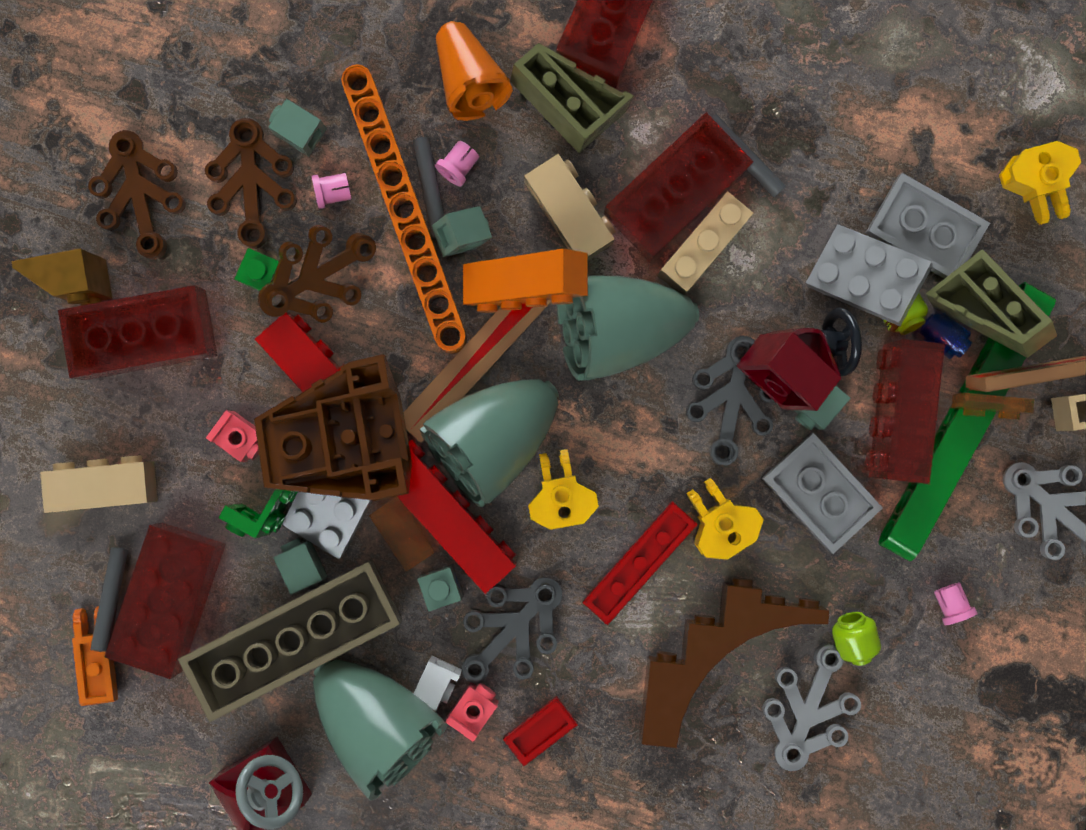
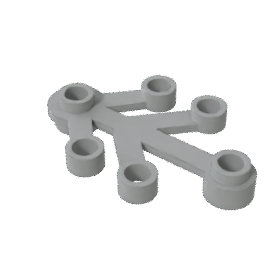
M1013 463L1006 468L1003 474V484L1006 490L1015 496L1017 520L1014 523V530L1016 534L1021 537L1031 538L1038 533L1039 525L1035 519L1031 518V497L1039 504L1043 541L1040 545V552L1042 556L1047 559L1058 560L1065 553L1064 544L1058 540L1056 519L1081 539V550L1086 555V524L1065 508L1067 506L1086 505V491L1049 494L1039 486L1040 484L1060 482L1067 486H1075L1082 480L1080 468L1074 465H1065L1056 470L1036 471L1028 463ZM1069 469L1074 473V478L1070 482L1065 476ZM1021 473L1026 476V483L1022 486L1017 480ZM1025 521H1028L1031 526L1028 533H1024L1022 530V525ZM1054 543L1057 550L1055 554L1050 555L1048 547Z
M831 643L819 645L814 652V661L818 669L804 702L796 685L798 677L795 671L784 666L780 667L775 673V680L783 688L796 719L792 734L783 718L785 714L783 704L775 698H769L763 703L762 711L771 721L779 740L775 746L774 756L777 763L785 770H800L808 762L809 754L827 746H844L848 741V732L839 724L828 726L826 732L808 739L806 737L810 727L843 713L855 715L861 709L860 699L850 692H845L840 695L839 699L819 707L832 672L839 670L844 662L836 650V646ZM830 653H834L836 656L835 662L827 665L825 657ZM785 672H790L792 675L789 683L781 682V675ZM848 698H853L855 701L851 709H845L844 703ZM772 704L779 705V711L775 715L768 714V708ZM835 730H841L842 737L837 741L832 740V733ZM797 749V757L792 760L788 759V751Z

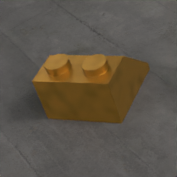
M80 248L11 261L13 269L52 296L67 300L68 304H80L81 308H94L101 306L102 300L113 299L106 259Z

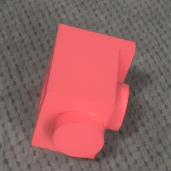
M226 410L206 437L210 442L215 443L240 462H247L249 459L254 460L259 455L255 426L235 411ZM235 432H239L242 436V441L238 445L232 441V436Z
M470 682L448 713L445 722L474 742L481 729L498 707V700L495 699L496 693L483 683H479L477 686ZM475 705L479 708L480 713L477 716H472L467 712V708Z

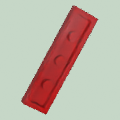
M671 501L584 598L582 603L605 624L609 625L698 524Z

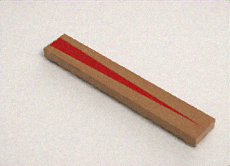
M551 300L547 301L546 307H527L526 303L522 304V309L503 310L500 307L403 412L406 430L420 443H423L424 440L420 432V428L424 426L423 423L445 407L464 398L551 304Z
M1086 356L966 376V388H969V390L991 392L1086 375Z

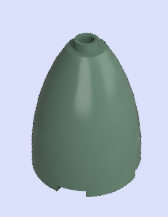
M588 276V296L574 297L572 304H557L558 324H563V336L567 345L562 350L569 370L578 381L592 380L630 370L654 359L680 342L694 328L695 323L699 320L697 304L692 302L688 296L655 282L623 276Z
M540 379L518 380L498 384L468 395L445 407L423 423L424 426L420 428V432L437 463H442L446 471L455 479L454 484L474 504L483 507L485 504L491 503L507 489L535 456L553 423L558 407L557 398L559 393L551 382H543Z
M336 659L318 666L314 671L316 676L313 680L315 703L328 741L350 778L370 801L382 794L379 790L382 786L386 785L388 787L392 784L395 786L432 749L430 746L433 744V736L436 733L441 736L447 728V723L430 706L414 695L413 692L373 669L357 663Z

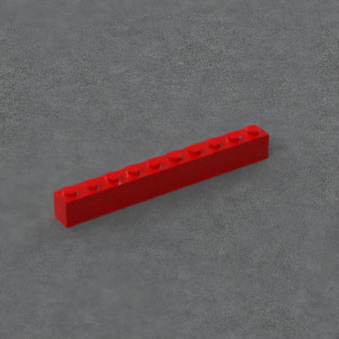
M286 312L278 317L255 340L296 386L304 392L312 387L311 384L320 379L325 380L341 369L331 359L335 354L322 339L316 342L308 333L312 329L311 326L299 314L293 317ZM411 439L409 441L412 469L409 493L397 497L486 594L516 567L517 563L513 558L517 554L504 540L498 543L490 534L494 530L493 527L482 515L475 518L467 509L471 505L467 498L458 489L453 493L446 486L445 482L448 480L446 475L435 464L431 468L422 459L425 452Z

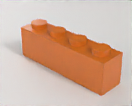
M556 249L463 264V305L477 306V312L494 313L497 312V306H501L503 310H520L523 303H526L527 307H546L548 300H551L552 304H572L574 297L588 296V253Z

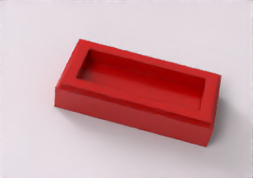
M556 696L506 734L503 740L520 763L525 766L575 728L578 723L558 696Z

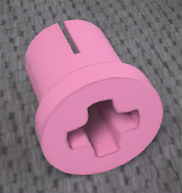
M458 141L444 160L439 159L435 164V168L444 178L459 187H462L465 183V176L479 159V155L473 148L467 152L470 146L463 141Z
M346 173L320 178L318 174L312 175L319 209L325 208L326 204L351 200L349 187L339 188L349 186Z
M960 582L934 591L944 614L942 621L945 626L977 615L975 607L970 606Z

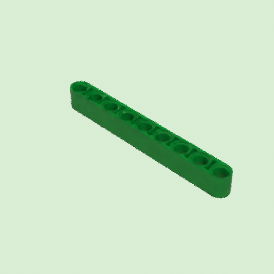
M1022 282L1019 287L1049 317L1056 299L1027 282ZM988 337L968 376L1021 367L1026 357ZM965 379L879 537L878 544L909 562L916 558L1009 388L991 392L969 390V388H966Z

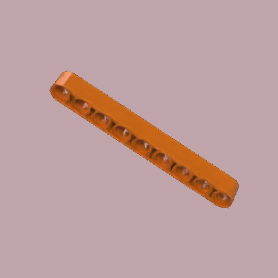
M351 65L342 74V85L437 345L443 351L451 354L458 353L467 343V334L380 94L370 71L363 65ZM357 79L367 80V85L362 90L356 91L351 89L352 84ZM369 110H377L379 112L377 119L373 122L363 121L364 114ZM380 141H387L391 144L390 149L384 154L374 152L376 144ZM392 172L402 174V179L396 186H389L385 183L386 177ZM405 203L413 205V213L409 217L401 218L397 216V209L400 205ZM418 234L424 236L425 244L422 248L412 250L408 247L409 239L412 236ZM426 266H433L437 269L436 277L430 282H424L419 277L420 271ZM438 297L446 298L449 303L448 309L442 314H435L431 311V303ZM452 328L460 332L459 342L454 346H446L442 341L444 332Z

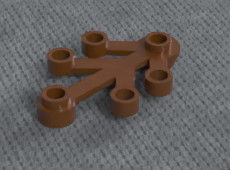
M241 118L235 121L230 128L229 137L231 142L215 160L207 163L205 174L215 183L223 182L228 175L227 167L239 154H241V167L217 194L209 197L207 207L217 216L227 214L230 210V201L243 187L245 221L238 228V238L245 246L256 249L262 247L268 238L266 228L260 223L257 184L272 196L276 205L284 211L293 209L297 199L292 191L279 186L256 166L255 152L270 162L273 171L282 178L292 175L294 164L287 156L278 154L263 141V129L258 122L251 118ZM246 131H252L253 134L249 141L242 140V135ZM280 162H288L286 171H278ZM217 166L221 167V174L217 177H212V169ZM285 194H289L291 196L290 203L282 205L280 198ZM220 199L223 200V208L220 210H215V201ZM253 230H259L260 237L256 241H251L249 238Z
M122 130L115 133L110 139L109 152L112 157L102 174L93 177L88 184L91 194L101 199L107 198L112 193V183L124 167L126 180L109 208L98 212L96 221L105 230H116L121 222L120 217L132 199L140 236L136 241V248L142 256L156 260L166 253L167 242L163 236L154 230L146 195L160 202L164 209L171 214L182 213L186 207V202L178 193L167 192L142 177L138 162L154 170L155 175L164 182L173 181L177 177L178 170L169 160H160L146 152L142 139L136 133ZM128 141L130 143L129 149L121 152V145ZM169 165L171 172L167 176H162V168ZM100 182H104L105 189L102 192L97 193V184ZM173 198H178V206L174 209H170V200ZM112 214L113 222L110 225H105L104 218ZM152 238L154 240V246L151 249L146 250L145 242L146 240Z
M315 225L308 233L310 241L299 277L289 282L292 266L301 261L303 251L299 245L293 242L283 243L279 248L280 260L274 280L266 284L259 292L258 304L260 309L272 317L282 316L291 310L311 315L313 319L320 323L329 321L332 318L333 309L328 303L322 300L312 303L295 296L305 290H310L339 298L350 306L356 305L361 299V291L358 287L351 283L341 285L324 279L356 260L359 262L369 261L376 252L375 241L368 235L355 233L348 238L346 250L318 265L323 247L328 246L332 241V232L323 225ZM323 230L325 237L322 241L317 242L316 234ZM367 243V251L361 254L360 247ZM294 247L295 255L287 259V250ZM353 289V297L347 300V291ZM281 295V302L278 305H272L273 297ZM325 306V313L318 317L317 310Z

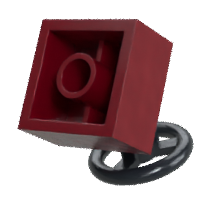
M836 308L825 317L822 330L797 328L759 335L736 366L782 409L817 411L840 381L841 376L850 375L857 368L862 351L860 328L851 312L844 308ZM838 318L843 319L846 323L843 331H837L833 327L834 322ZM851 339V353L847 362V349Z

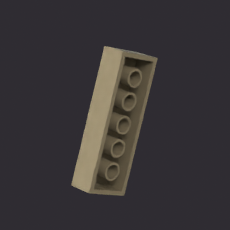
M370 560L184 655L178 661L210 723L398 626L403 619L373 560Z

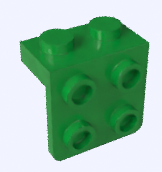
M275 489L261 514L242 503L225 505L218 518L227 522L225 526L227 530L241 537L248 534L256 539L270 535L272 531L277 533L286 517L283 512L289 502L293 503L298 492Z

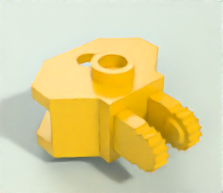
M1060 141L1025 149L1019 155L1013 156L999 174L1002 188L1022 196L1024 203L1030 202L1035 221L1039 225L1048 223L1050 219L1046 200L1047 196H1050L1057 218H1067L1070 216L1071 209L1066 189L1071 187L1069 179L1081 164L1078 149Z
M568 449L560 450L559 455L565 477L551 479V465L547 453L539 454L544 481H541L542 489L528 504L530 519L550 530L584 524L599 507L596 492L577 483L576 476L572 475ZM561 507H568L570 509L568 517H561L558 514Z
M709 478L704 483L707 491L717 503L710 509H706L701 497L693 489L686 493L699 514L697 518L700 521L694 544L704 557L728 560L757 541L764 519L754 507L733 505L731 500L725 499L714 480ZM734 532L736 535L735 540L729 542L728 537Z

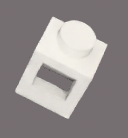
M431 655L413 694L436 711L440 701L447 704L455 687V684L450 683V679L457 682L462 669Z

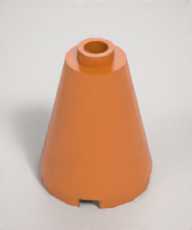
M450 21L442 25L436 35V44L446 104L450 113L457 120L469 121L484 117V110L491 106L494 107L495 111L502 107L509 100L513 91L509 78L464 23Z

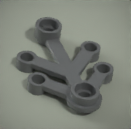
M748 336L734 338L728 344L724 358L707 369L696 371L692 377L694 386L704 390L713 384L716 377L733 368L728 384L702 401L689 404L686 408V417L690 421L701 422L706 418L708 412L726 401L719 439L711 444L709 450L712 461L718 465H730L738 457V447L733 442L740 405L752 421L751 428L756 435L766 436L773 430V421L763 414L744 385L746 375L736 366L741 360L737 356L738 348L744 347L748 351L755 342L754 339ZM700 373H705L709 377V382L705 386L700 385L697 381ZM758 389V397L762 402H775L772 399H767L763 394V390ZM693 406H699L702 409V415L698 419L691 416L690 410ZM760 419L765 420L768 424L765 432H760L757 429V422ZM721 445L728 448V455L723 459L717 455V449Z
M541 577L536 579L530 588L505 589L502 586L495 585L487 593V601L491 606L501 607L506 601L528 603L519 612L481 613L477 610H471L465 615L463 624L466 630L470 632H477L482 627H505L480 654L474 653L465 658L462 665V674L467 681L472 683L483 681L488 675L489 664L515 636L516 661L513 665V672L519 679L529 678L534 670L533 662L530 659L529 621L538 612L541 634L537 638V648L543 654H550L555 651L557 640L553 635L552 610L560 604L562 599V590L557 581L549 577ZM549 589L552 593L551 598L547 601L541 600L538 595L540 590ZM499 590L503 593L504 598L500 602H494L491 599V593ZM469 616H478L480 624L477 627L470 626L467 621ZM544 637L551 638L553 640L552 647L548 649L543 648L540 645L541 639ZM521 662H526L530 666V670L524 674L520 673L517 670V665ZM478 664L482 672L478 675H473L469 671V666Z

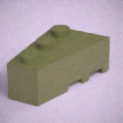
M538 43L513 65L510 82L578 153H581L627 111L634 95L626 91L623 93L604 83L605 79L598 75H595V77L577 68L576 63Z
M983 249L926 293L934 309L1027 358L1057 336L1053 321Z

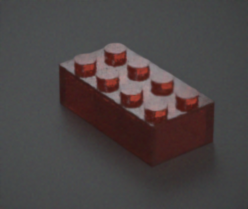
M577 0L556 48V53L576 63L577 68L595 77V75H598L605 79L604 83L617 89L655 0Z
M706 112L605 206L604 215L650 263L742 177L754 162Z
M196 285L58 310L68 373L71 379L91 380L217 356L206 290Z
M901 339L884 344L883 349L879 350L876 365L877 369L880 370L879 383L875 384L873 390V402L877 403L876 415L871 418L869 424V435L873 437L872 450L867 452L865 459V468L869 471L868 478L930 484L945 344Z
M163 522L149 525L104 657L167 679L180 674L183 669L178 659L190 651L226 544Z

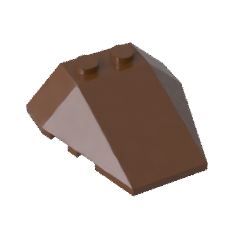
M384 354L348 362L340 367V371L325 380L320 379L311 384V388L298 396H291L254 418L264 488L371 501L409 493L412 460L401 396Z

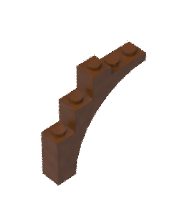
M733 577L732 583L723 582L719 622H715L714 616L695 614L694 620L685 619L681 659H677V654L664 651L656 652V656H647L639 734L641 743L643 745L677 748L681 723L692 696L706 675L728 653L749 639L774 629L800 624H828L829 610L819 606L820 601L814 599L799 598V603L797 604L785 602L786 597L765 595V600H761L762 589L753 585L752 579Z

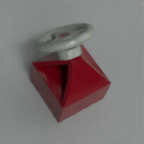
M277 736L221 770L209 782L237 830L280 828L296 816L299 809L305 806L312 795Z

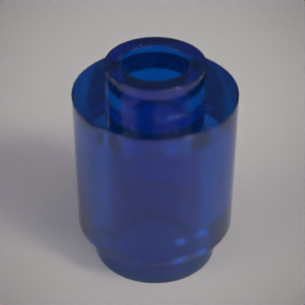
M934 311L925 320L926 323L918 331V333L924 336L923 341L948 359L953 358L955 355L958 358L962 357L972 344V341L969 340L971 336L969 330L947 314L943 313L941 315L937 311Z

